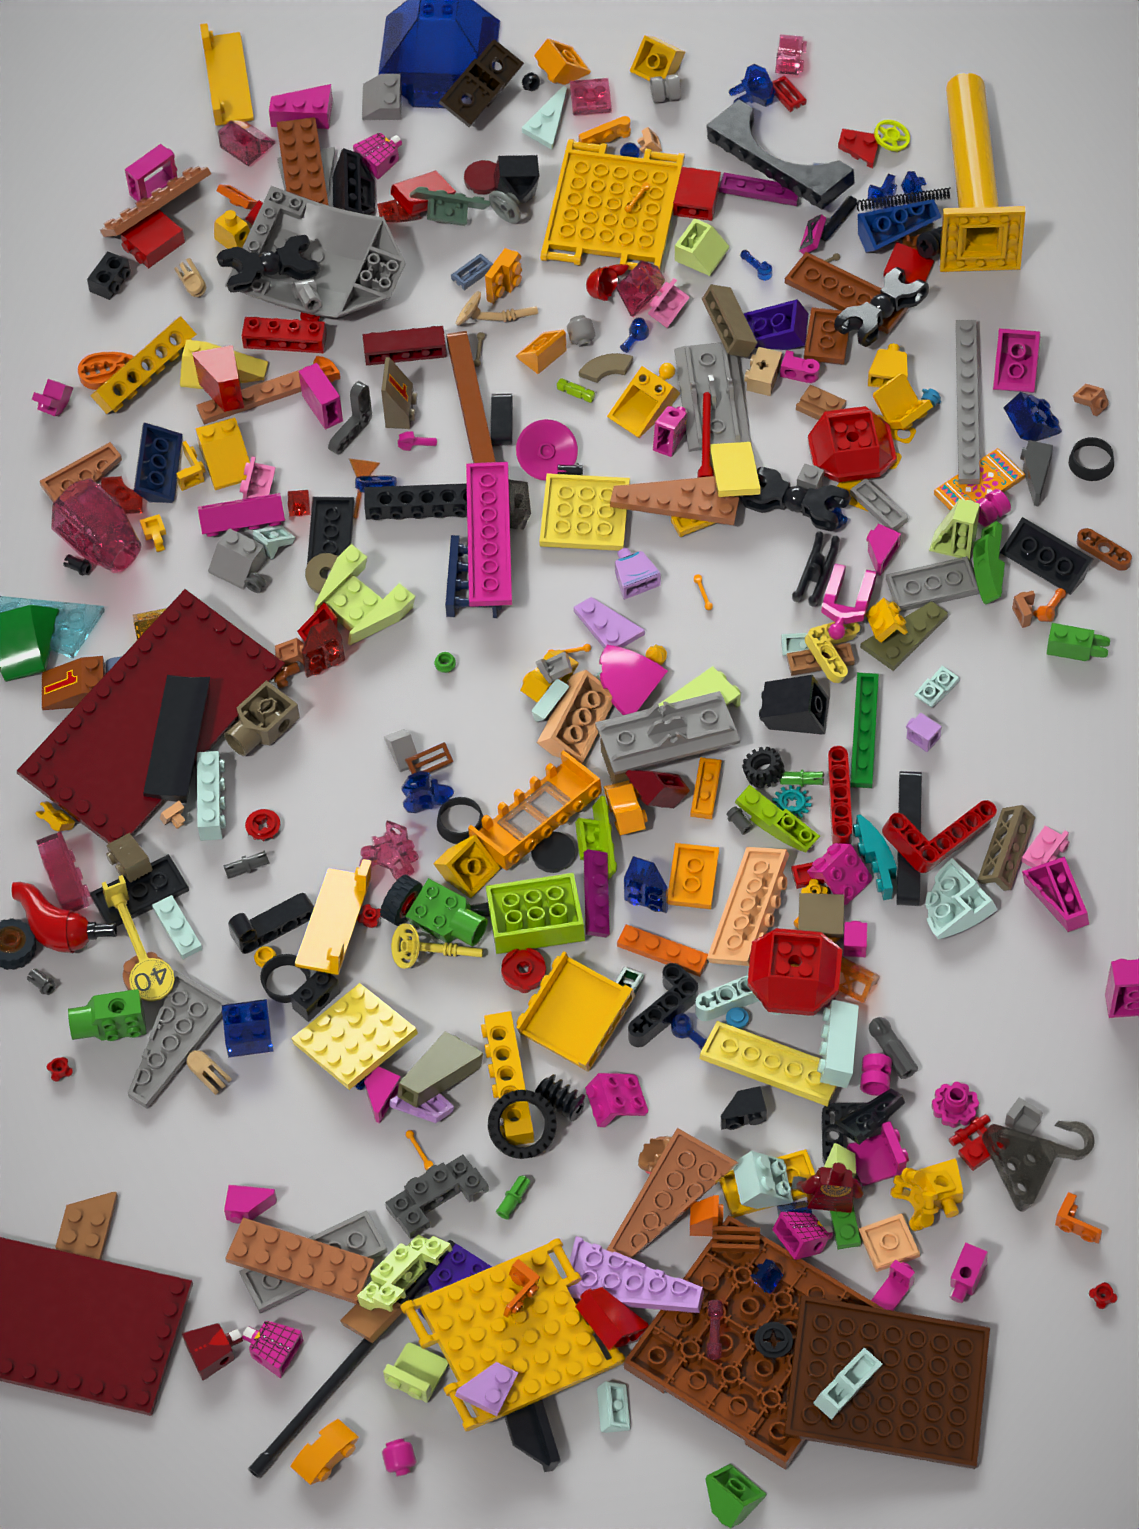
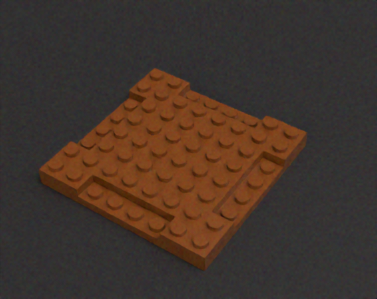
M730 1215L721 1225L748 1227ZM761 1234L759 1253L712 1251L711 1239L683 1278V1280L696 1284L704 1290L700 1313L660 1310L624 1360V1369L663 1394L665 1391L729 1430L745 1440V1445L786 1470L806 1441L783 1436L801 1295L880 1309L884 1308L803 1259L794 1260L788 1250ZM717 1241V1243L755 1245V1242ZM769 1322H778L785 1325L793 1336L791 1351L784 1357H778L775 1360L769 1357L764 1358L757 1351L754 1343L757 1330L763 1324ZM772 1333L771 1340L767 1342H770L771 1346L775 1348L777 1342L780 1341H777L774 1333Z

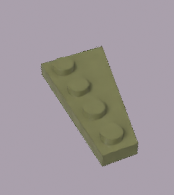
M931 601L904 617L906 621L905 626L908 631L905 635L896 630L882 643L873 635L863 641L860 648L894 671L948 618V612Z

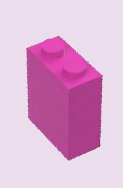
M315 363L300 370L299 377L302 397L323 428L326 430L343 422L340 396L319 365Z

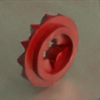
M259 809L252 812L245 822L248 835L252 836L254 840L261 839L263 842L268 838L273 839L274 835L279 833L281 826L278 815L268 809ZM267 821V828L263 827L262 830H260L259 824L263 825L264 822L266 823Z

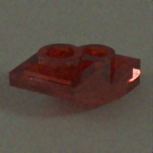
M395 199L377 204L379 217L383 216L386 222H408L421 219L420 213L410 216L400 204H397Z

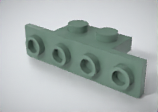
M417 187L409 196L411 198L428 200L427 220L461 226L467 224L468 207L484 210L490 206V201L484 200L483 197L476 196L470 198L462 193L452 195L447 194V191L444 190L429 191L427 187Z

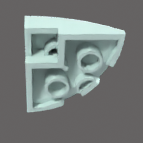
M953 858L935 876L936 883L932 891H928L925 903L928 909V924L938 939L965 931L998 910L993 900Z

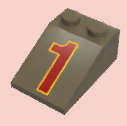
M386 357L381 388L385 428L410 429L411 421H415L413 405H417V392H414L413 383L391 358Z

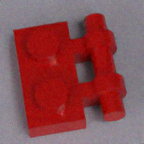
M987 1114L980 1118L976 1117L971 1121L970 1125L964 1129H958L954 1132L955 1135L949 1138L952 1146L958 1143L962 1144L963 1148L959 1150L958 1154L972 1171L1010 1145L1008 1139L996 1126L989 1130L986 1129L985 1125L991 1122ZM977 1132L980 1136L971 1141L968 1137Z

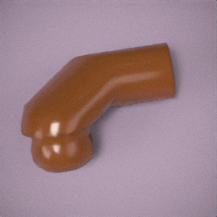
M297 662L285 666L274 678L278 688L281 689L288 686L286 678L300 672Z

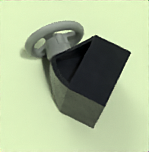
M537 155L498 156L494 172L495 191L489 194V201L493 210L507 222L517 223L521 218L518 205L531 200L535 196L540 176ZM512 210L514 211L515 217H512L510 214Z

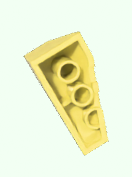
M186 340L182 354L180 387L203 389L198 382L192 352L219 348L221 346L203 341ZM234 351L240 383L264 380L268 361Z

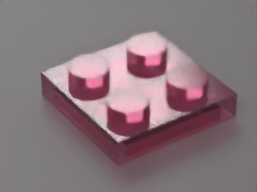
M608 78L570 81L573 115L612 112Z

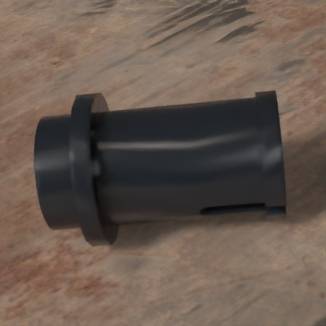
M576 463V465L558 464L557 470H566V472H557V474L583 475V465H579V463Z
M70 554L64 559L68 563L63 562V566L78 571L79 575H88L91 571L92 564L87 559L81 560Z

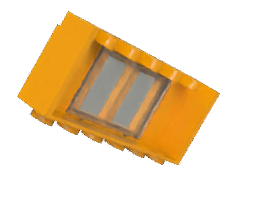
M564 750L561 752L562 764L556 768L553 764L549 763L545 768L546 777L540 781L536 776H533L529 781L530 789L526 793L520 789L515 790L513 794L514 802L510 806L500 802L497 807L499 815L494 819L484 815L481 820L482 828L479 831L472 825L468 827L469 837L476 835L495 862L506 871L532 851L544 838H548L560 825H564L572 815L580 812L602 793L600 778Z

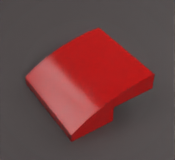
M896 242L883 277L895 267H899L905 270V284H911L918 279L926 282L934 260L923 258L916 249Z

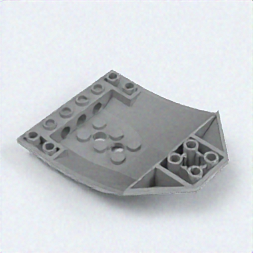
M274 186L270 187L242 248L251 253L258 252L259 255L265 251L275 253L277 248L285 245L288 238L307 235L310 245L305 252L299 255L305 260H316L321 270L318 275L309 279H314L317 294L322 301V307L314 313L305 310L300 299L296 300L294 298L292 283L302 280L293 279L286 274L262 275L261 279L253 281L252 286L247 291H242L241 293L295 311L335 318L391 298L404 269L405 261L383 216L378 217L335 208ZM232 269L229 278L238 274L236 269Z

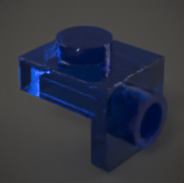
M888 174L881 187L869 185L868 199L895 195L897 185L895 184L896 176Z

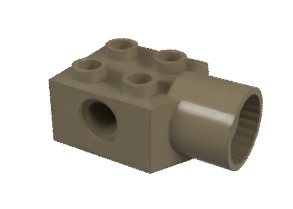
M266 680L236 708L239 721L224 734V737L229 746L241 756H246L258 744L270 746L300 718L298 704Z

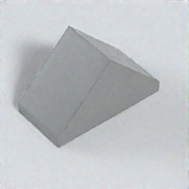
M403 729L384 736L399 771L408 770L405 759L417 754L411 734ZM419 758L412 761V764L420 763Z

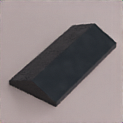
M1024 517L1021 518L1000 551L1002 555L1054 586L1064 589L1069 595L1084 580L1094 560Z

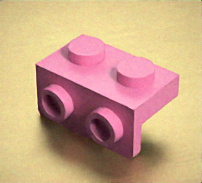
M673 278L670 284L666 281L660 289L662 295L660 297L656 295L649 304L652 308L648 314L666 328H668L690 298L674 286L677 281L675 278Z
M252 456L250 463L245 465L244 475H247L246 481H241L240 492L243 493V499L270 495L276 467L255 463L256 457Z

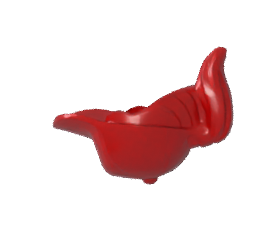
M617 264L603 268L599 267L594 270L586 281L588 294L595 299L607 301L617 287L618 276L624 274L628 270L629 265Z

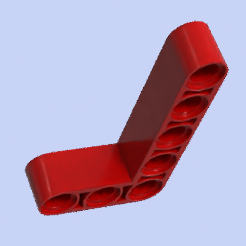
M983 800L930 841L901 813H894L889 817L882 828V833L915 870L927 873L987 827L996 815L997 809L991 801Z

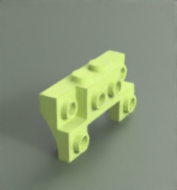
M417 1235L407 1246L400 1243L370 1273L372 1281L357 1295L360 1306L370 1311L374 1308H382L392 1312V1305L400 1297L405 1299V1291L427 1270L425 1262L438 1265V1259L446 1251H452L451 1244L435 1236L427 1239L420 1235Z

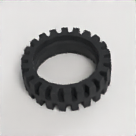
M511 1091L500 1097L489 1113L488 1131L493 1144L502 1153L513 1158L527 1159L541 1154L549 1147L556 1134L557 1123L553 1107L548 1100L533 1091ZM517 1101H526L534 1104L542 1112L545 1120V1129L541 1138L535 1144L528 1147H517L509 1144L500 1131V1118L503 1111L510 1104Z

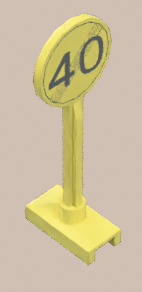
M123 875L118 876L120 883L110 887L107 886L105 881L102 883V888L108 908L114 906L118 909L139 959V963L135 965L130 974L131 990L139 989L142 1000L151 1002L161 1000L173 989L175 982L173 970L163 960L147 957L126 906L129 896Z

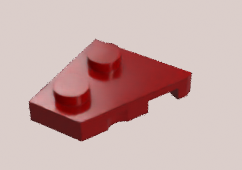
M842 128L838 148L845 153H849L856 160L862 159L867 162L869 168H873L879 147L874 134Z

